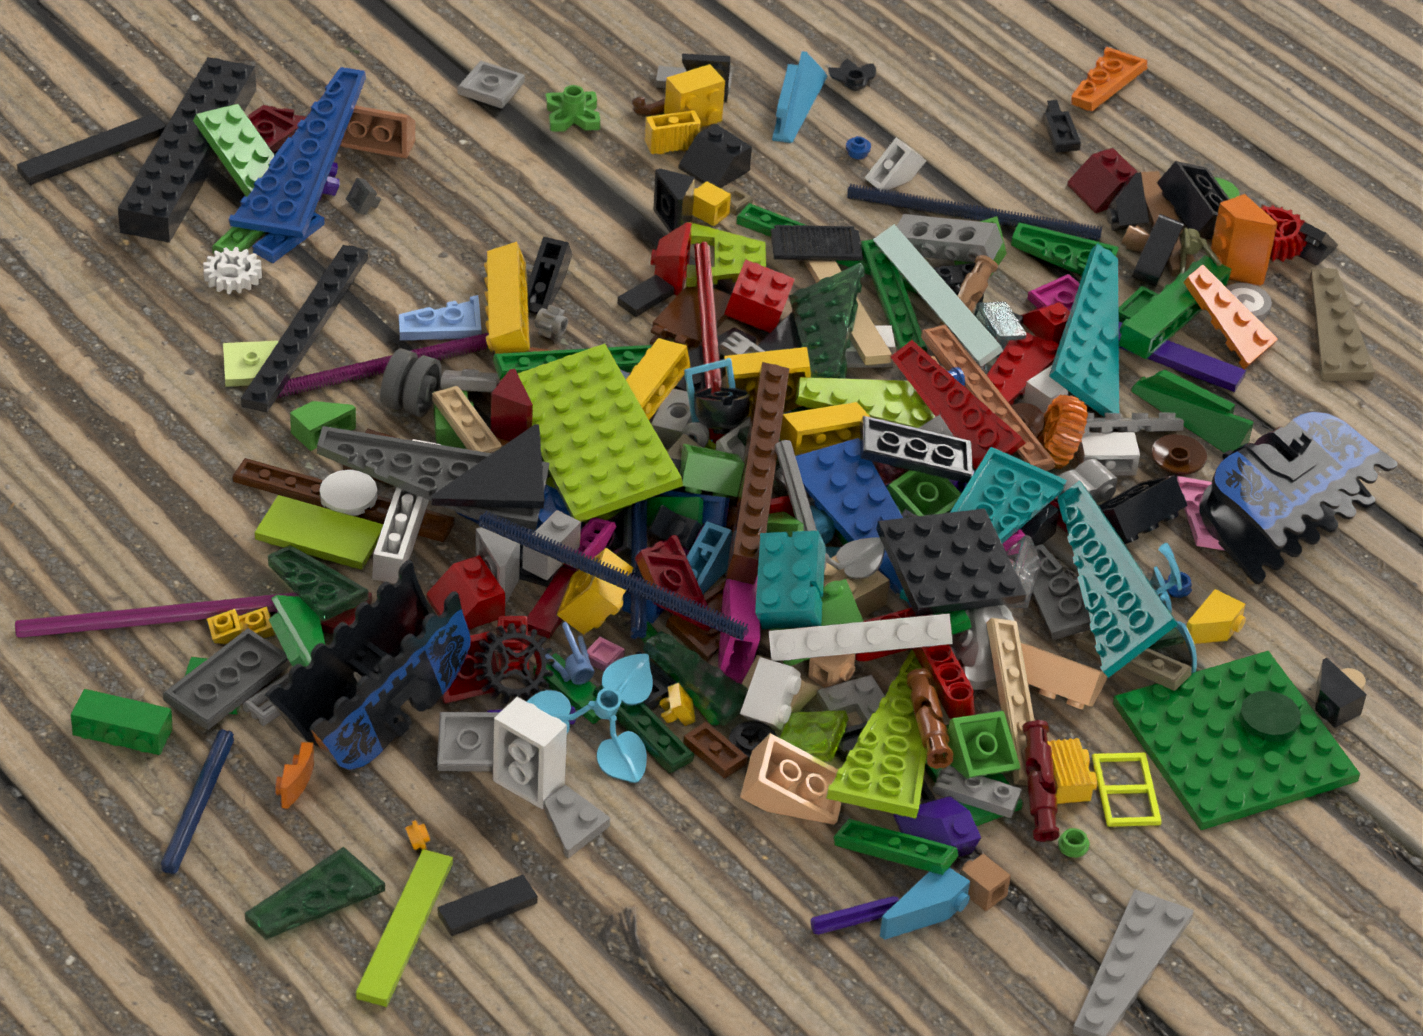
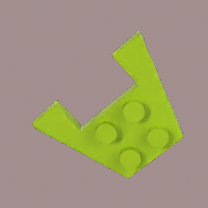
M692 223L691 244L707 242V245L714 246V267L711 268L713 285L718 284L720 279L732 278L733 283L737 282L745 259L766 267L765 242ZM687 265L686 287L696 286V265Z

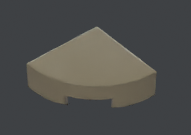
M734 186L729 190L728 193L731 194L730 212L733 215L737 216L749 203L753 204V197Z

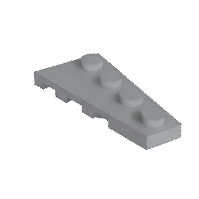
M1088 413L1087 425L1084 431L1085 433H1089V429L1101 433H1109L1113 429L1123 432H1138L1140 429H1145V431H1183L1184 420L1175 418V413H1159V418H1148V413H1132V418H1121V413H1105V418H1094V413Z

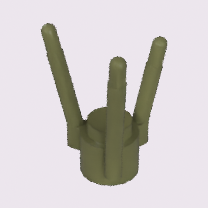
M1184 228L1179 237L1181 244L1179 250L1180 273H1184L1186 270L1187 254L1194 255L1201 248L1206 251L1217 266H1221V261L1208 246L1206 239H1201L1197 230Z

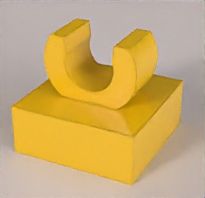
M679 683L669 686V697L659 702L660 706L666 711L661 713V717L666 723H672L679 719L684 726L696 722L692 698Z

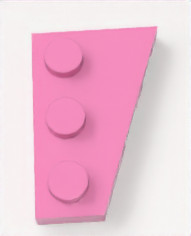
M1178 476L1177 481L1188 505L1184 510L1196 546L1224 550L1218 544L1219 541L1208 532L1199 512L1200 498L1212 482Z

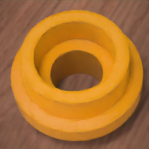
M414 820L412 825L405 827L414 851L420 848L426 850V843L431 841L424 823L418 825L417 820Z

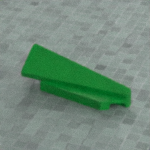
M1167 370L1159 371L1147 378L1143 376L1132 386V393L1163 413H1175V418L1184 420L1183 426L1223 453L1228 450L1234 451L1250 441L1254 422L1234 415L1235 404Z
M275 595L271 599L279 613H276L268 620L291 665L302 664L305 667L311 662L312 649L319 643L325 644L316 600L310 597Z

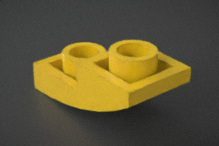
M267 607L238 616L236 610L233 609L207 618L214 643L228 644L248 628L262 638L276 635L268 620L271 616Z

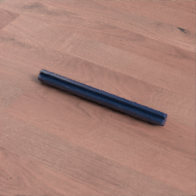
M221 729L216 735L161 861V870L164 873L175 874L181 865L234 742V733L232 731Z

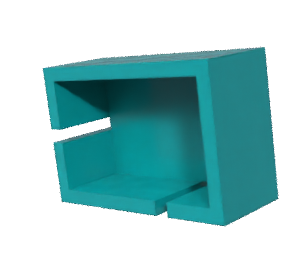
M819 530L792 532V537H789L787 532L760 533L755 614L762 629L821 626L823 602L820 597H823L826 546Z

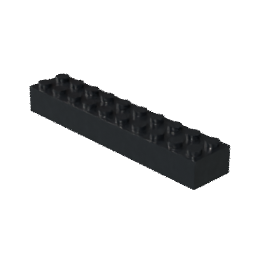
M207 57L118 207L120 233L168 243L171 242L218 159L217 154L193 120L196 114L239 104L243 112H245L256 92L255 66Z

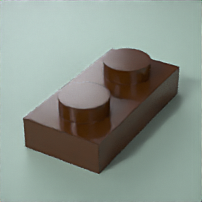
M704 722L684 735L683 743L724 779L747 765V755L708 722Z

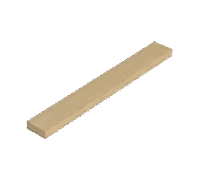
M804 260L805 265L865 365L891 363L890 356H892V353L836 261Z

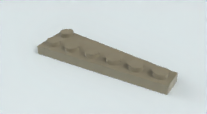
M1337 268L1312 269L1310 284L1312 301L1314 302L1313 312L1316 318L1315 331L1318 337L1317 349H1319L1321 381L1373 380L1375 370Z

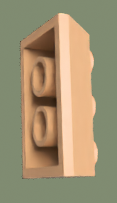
M1021 643L1028 686L1030 684L1040 688L1038 694L1055 699L1056 695L1068 698L1066 704L1082 710L1084 705H1094L1108 678L1103 671L1029 644Z

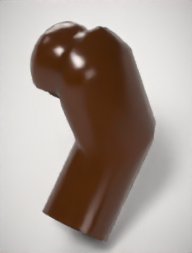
M637 97L632 100V105L634 106L632 109L636 114L655 116L664 112L665 98L652 104H646L644 97Z

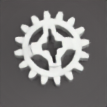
M235 247L233 251H229L228 248H224L222 253L214 251V257L207 256V262L203 263L204 280L208 281L210 288L216 286L217 292L226 289L227 294H230L232 290H236L238 293H241L243 288L251 290V284L258 285V279L262 278L261 260H257L255 253L249 255L248 249L239 252L238 247Z

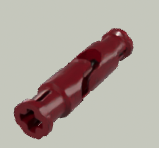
M1043 720L1028 721L1022 725L1023 734L1026 735L1027 747L1024 749L1030 814L1034 817L1035 825L1033 839L1040 842L1054 841L1060 837V831L1056 826L1055 817L1058 813L1053 773L1052 748L1048 745L1047 739L1049 726L1048 722Z

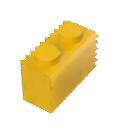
M695 110L645 117L644 139L650 153L653 155L655 153L673 152L674 150L687 151L696 135L700 133L701 122Z
M1070 738L1068 740L1063 739L1062 741L1060 739L1048 741V745L1052 748L1057 804L1091 801L1092 792L1097 789V777L1095 772L1089 771L1090 758L1088 750L1082 749L1078 738L1074 740Z

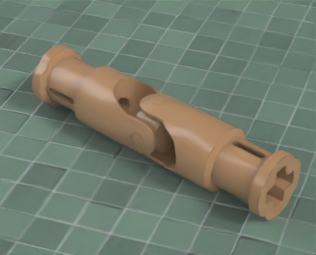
M985 255L976 257V264L971 273L966 275L961 284L960 292L957 295L972 313L975 305L988 287L987 281L998 268L997 263Z

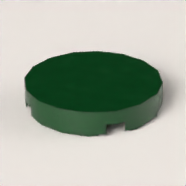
M1258 691L1250 694L1243 701L1239 718L1242 726L1249 734L1254 737L1257 734L1262 736L1265 741L1276 742L1291 738L1295 734L1299 726L1301 714L1298 706L1287 696L1273 691Z

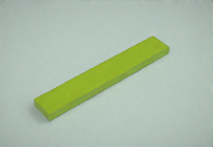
M425 849L422 850L356 990V999L384 1007L388 1006L453 865V857Z

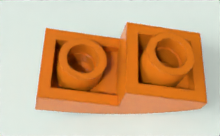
M301 742L299 754H294L293 764H285L283 777H277L276 795H281L282 808L288 809L300 797L310 780L314 767V743Z

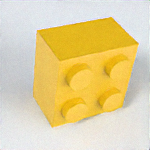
M711 65L666 77L664 114L695 110L701 122L700 128L721 122L723 117L725 80Z
M607 548L595 556V561L598 558V563L600 560H602L601 564L605 562L604 566L608 563V567L610 564L612 565L611 569L615 566L614 570L618 567L619 571L621 568V573L623 570H625L624 574L628 572V575L632 573L633 567ZM578 570L571 577L557 616L585 635L593 628L598 629L610 614L614 616L619 612L624 603L622 597L626 590Z

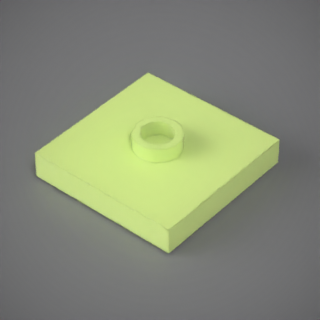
M278 341L223 343L225 387L249 386Z

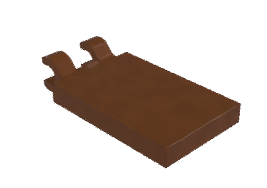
M697 282L694 287H685L653 321L650 333L655 335L650 340V344L653 345L658 338L666 340L670 337L674 339L675 343L686 345L688 350L691 347L697 348L702 345ZM713 288L716 328L718 329L728 318V316L724 315L731 295Z

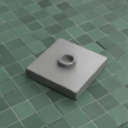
M480 61L458 86V94L503 108L524 84L525 75Z
M463 369L462 371L444 370L440 388L447 389L458 386L464 391L493 392L499 384V377L497 373L479 372V370Z
M440 712L438 771H493L494 718L500 712Z

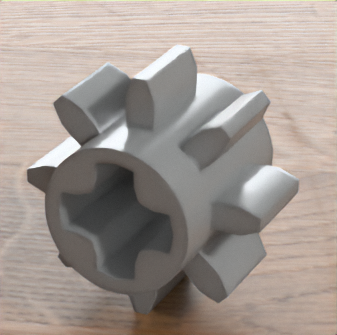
M549 305L548 309H540L535 318V327L540 328L538 334L554 340L555 335L562 336L568 325V318L563 316L565 310Z

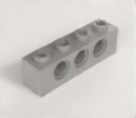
M903 214L897 225V228L917 251L926 258L975 263L977 256L985 255L993 260L1003 243L996 223Z

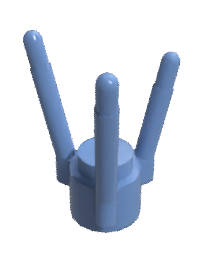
M563 622L562 626L573 654L566 658L565 669L549 654H546L545 658L554 659L555 663L551 666L561 674L565 682L571 680L575 685L584 684L595 673L590 663L583 636L578 637V648L568 623Z

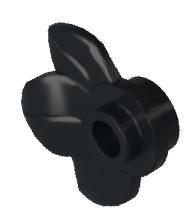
M846 59L840 65V68L829 67L828 73L834 80L843 82L844 86L850 90L858 91L867 86V81L875 78L876 66L874 63H870L859 68L849 59Z

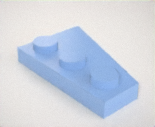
M479 295L469 297L468 302L460 304L456 300L447 302L446 307L436 310L427 307L399 314L400 340L462 339L481 335L482 333Z

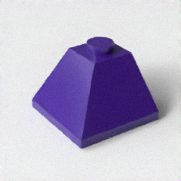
M951 796L919 805L917 818L893 814L901 833L957 847L958 857L973 853L981 840L980 833L970 811Z

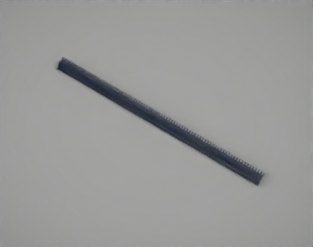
M850 183L847 190V198L854 200L857 197V200L860 198V201L862 199L863 201L866 200V202L878 203L879 201V204L882 202V204L885 203V205L888 204L895 207H900L901 205V208L904 206V208L907 207V209L919 210L920 208V211L923 209L924 212L926 210V212L938 214L939 211V214L942 212V215L945 213V215L948 214V216L955 217L958 214L959 218L961 215V218L964 216V219L967 217V219L976 220L977 217V221H979V218L980 221L982 219L984 221L997 216L1000 225L1002 223V225L1014 227L1015 224V227H1017L1018 223H1023L1064 234L1069 233V235L1072 234V236L1075 235L1080 238L1085 236V239L1088 237L1089 240L1091 238V240L1094 239V241L1097 240L1098 242L1102 234L1101 226L1099 228V226L1096 227L1094 225L1092 228V225H1090L1089 228V224L1086 227V224L1083 226V223L1081 225L1078 223L1076 226L1077 222L1073 225V222L1070 224V221L1067 223V220L1064 222V220L1061 221L1059 219L1057 222V219H1055L1054 222V218L1051 221V218L1048 220V217L1046 219L1043 217L1041 220V216L1038 219V215L1035 218V215L1032 217V214L1029 216V214L1026 215L1024 213L1022 216V213H1020L1019 216V212L1016 215V212L1013 214V211L1011 213L1008 211L1006 214L1007 210L1003 213V209L1000 213V209L997 212V208H995V211L994 208L991 210L990 207L988 210L987 207L984 210V206L982 209L981 206L978 208V205L975 207L974 204L973 206L970 204L968 207V203L966 206L963 203L962 206V202L959 205V202L956 204V201L954 203L951 201L949 204V200L947 203L944 200L943 203V199L941 202L940 199L937 201V198L934 200L933 197L931 200V197L927 200V196L925 199L922 196L921 199V195L918 198V195L915 197V194L913 196L910 194L908 197V193L906 196L903 193L902 196V192H900V195L899 192L896 194V191L893 193L892 190L890 193L889 190L886 193V189L884 192L881 189L880 192V188L877 191V188L874 190V187L872 189L869 187L867 190V186L865 189L862 186L861 189V185L858 188V185L855 187V184H853L852 187V183Z
M647 499L632 504L631 566L633 570L631 577L633 574L635 575L634 579L636 576H638L637 580L641 577V582L643 576L635 557L641 550L647 548ZM631 593L630 636L633 639L637 637L645 638L647 636V600Z
M486 511L485 514L479 517V526L669 608L697 622L699 621L706 626L734 638L736 637L739 640H743L748 634V624L744 627L745 622L740 625L741 621L737 624L738 619L734 622L735 618L731 621V616L729 619H727L728 615L724 618V613L720 616L721 612L717 615L718 611H716L714 614V609L712 612H710L711 608L707 611L708 606L704 609V604L702 607H700L701 603L697 606L698 602L694 605V600L692 603H690L691 599L687 602V597L684 601V596L680 599L681 595L677 597L678 593H676L674 596V591L672 594H670L671 590L667 593L668 589L664 592V587L662 590H660L661 586L657 589L658 585L654 587L655 583L650 586L651 581L647 584L648 580L644 583V578L641 582V577L637 580L638 576L634 579L635 575L633 574L631 577V573L629 575L628 572L624 574L625 570L621 573V568L619 571L618 567L614 570L615 566L611 569L612 565L610 564L608 567V563L604 566L605 562L601 564L602 560H600L598 563V558L596 561L595 557L591 560L592 556L588 559V554L586 557L585 553L583 555L582 552L578 554L579 550L575 553L576 549L572 551V547L569 549V546L565 549L566 545L564 544L562 547V543L560 545L559 542L555 544L556 540L552 543L553 539L549 542V537L547 540L546 536L542 539L543 535L539 538L540 533L536 536V532L533 534V530L530 532V529H528L526 532V527L524 530L523 526L520 528V525L516 528L517 523L513 526L514 522H512L510 525V520L507 523V519L504 521V518L501 519V516L497 519L498 515L494 517V513L491 516V512L487 515L488 511Z

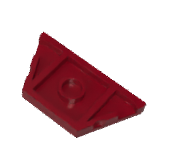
M262 105L247 116L272 153L279 150L288 137L291 138L298 129V123L306 118V116L295 115L294 109H279L267 105Z
M672 535L665 542L660 541L654 544L653 547L641 550L635 557L641 575L645 579L644 581L648 580L647 584L651 581L650 586L655 583L654 587L658 585V589L661 586L660 590L664 587V592L666 589H668L667 593L671 590L670 594L674 591V596L678 593L677 597L681 595L680 599H682L684 596V601L687 597V602L691 599L690 603L694 600V605L698 602L697 606L701 603L700 607H702L704 604V609L708 606L677 535ZM654 603L655 605L671 612L672 614L706 631H710L712 628L706 626L703 623H700L699 621L697 622L696 620L690 619L689 617H686L673 610H670L669 608Z

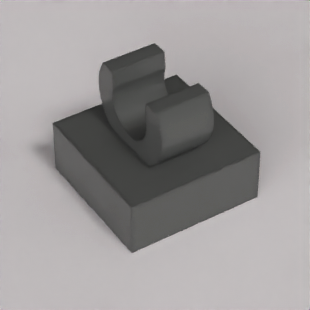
M356 178L346 200L358 214L366 215L370 207H378L381 198L376 197L378 193L365 179Z

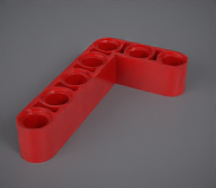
M908 608L863 622L919 616H915L913 609ZM950 645L855 654V660L864 662L912 649L921 667L930 670L932 673V686L936 689L939 701L948 717L953 719L974 715L973 687Z

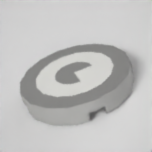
M1235 283L1226 287L1260 322L1266 319L1270 313L1272 301L1265 290L1248 283Z

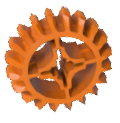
M1060 394L1052 401V404L1048 405L1047 411L1043 413L1045 427L1037 438L1055 461V469L1063 468L1069 463V460L1073 459L1074 453L1078 451V446L1082 442L1081 439L1085 433L1084 429L1087 425L1086 419L1088 417L1087 405L1071 395Z

